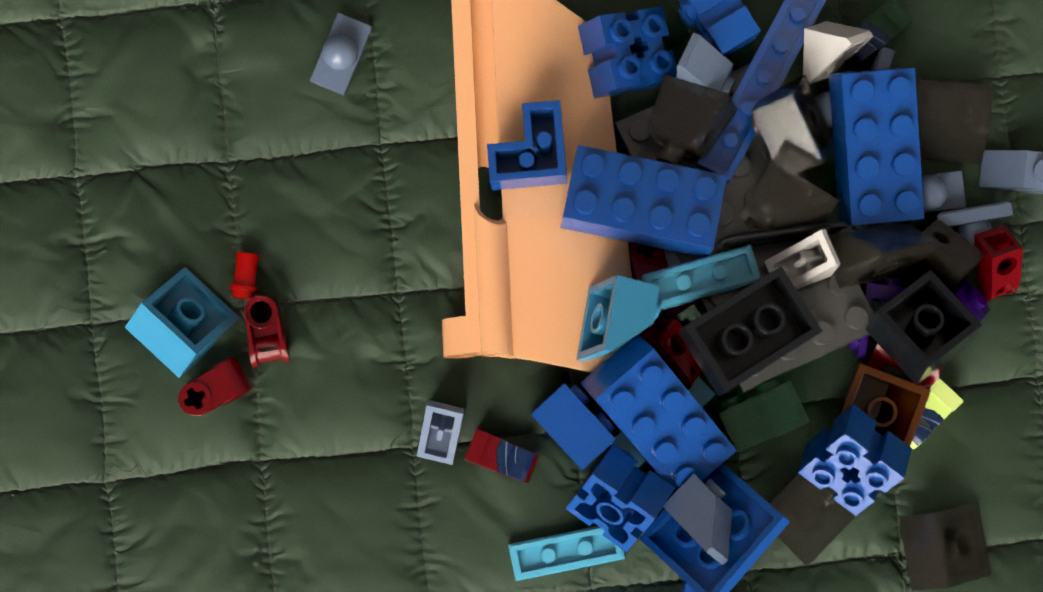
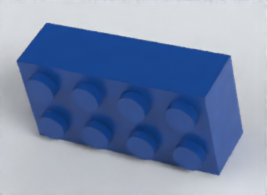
M900 67L830 73L829 87L838 221H844L847 225L854 226L924 219L915 68Z
M577 145L560 228L699 257H708L714 248L727 175Z
M639 334L631 338L580 383L655 473L675 487L673 493L693 473L703 481L737 451L655 349Z

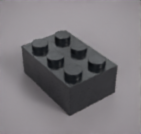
M780 266L677 332L719 396L823 331L786 272Z

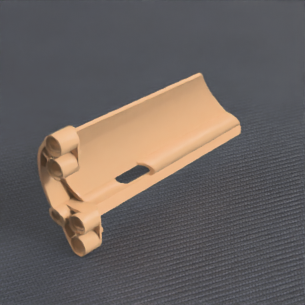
M451 0L466 316L442 320L443 357L452 359L475 356L519 358L592 373L624 344L614 351L584 362L576 360L589 287L616 275L632 279L628 242L560 228L577 145L617 153L610 96L594 99L588 69L595 66L593 55H584L578 26L586 21L557 0ZM560 100L568 184L501 190L502 219L493 220L488 218L480 210L478 169L480 167L489 168L487 144L525 141L522 103Z

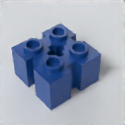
M679 0L678 2L680 8L677 9V12L687 28L695 27L699 35L726 58L754 43L761 32L746 5L744 6L741 0Z
M663 7L641 9L628 15L625 12L599 15L578 26L584 55L592 54L595 64L594 67L588 69L594 99L620 95L629 90L633 93L657 89L676 81L677 67L673 50L665 51L662 41L663 38L669 36Z
M853 404L834 420L831 432L824 428L806 443L797 473L820 490L826 487L835 491L833 499L857 516L876 500L878 490L886 493L905 478L912 448L890 431L882 436L875 430L877 422Z
M613 444L598 465L586 477L566 507V510L589 526L593 522L605 530L602 534L605 538L627 552L638 540L641 533L656 519L675 487L651 470L645 474L635 466L638 461L630 453Z

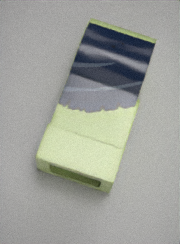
M938 378L935 384L925 387L930 389L931 392L910 445L912 450L918 447L951 412H954L964 402L940 378Z

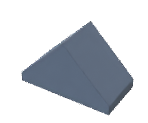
M428 400L417 457L453 465L466 409Z

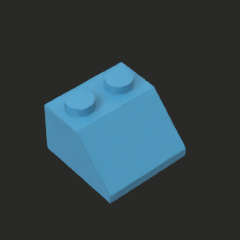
M184 267L139 305L125 328L180 378L209 351L236 322L239 316Z
M616 275L589 287L576 360L584 362L610 353L652 325L661 309V300L658 298L660 286Z

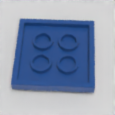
M722 463L703 482L706 483L711 478L726 493L722 500L732 509L729 557L724 565L709 555L665 509L639 538L696 592H730L790 523L786 517Z

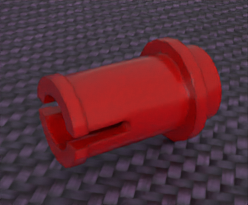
M236 252L233 285H229V290H232L231 297L250 300L254 297V293H258L255 283L260 255Z

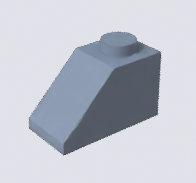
M693 33L677 65L675 91L710 107H717L721 98L726 100L729 98L735 85L736 79L731 77L733 63L703 37Z
M982 150L978 188L1043 194V152L1028 150Z
M693 473L663 507L709 555L724 565L729 557L732 509L722 500L726 493L711 478L705 483Z

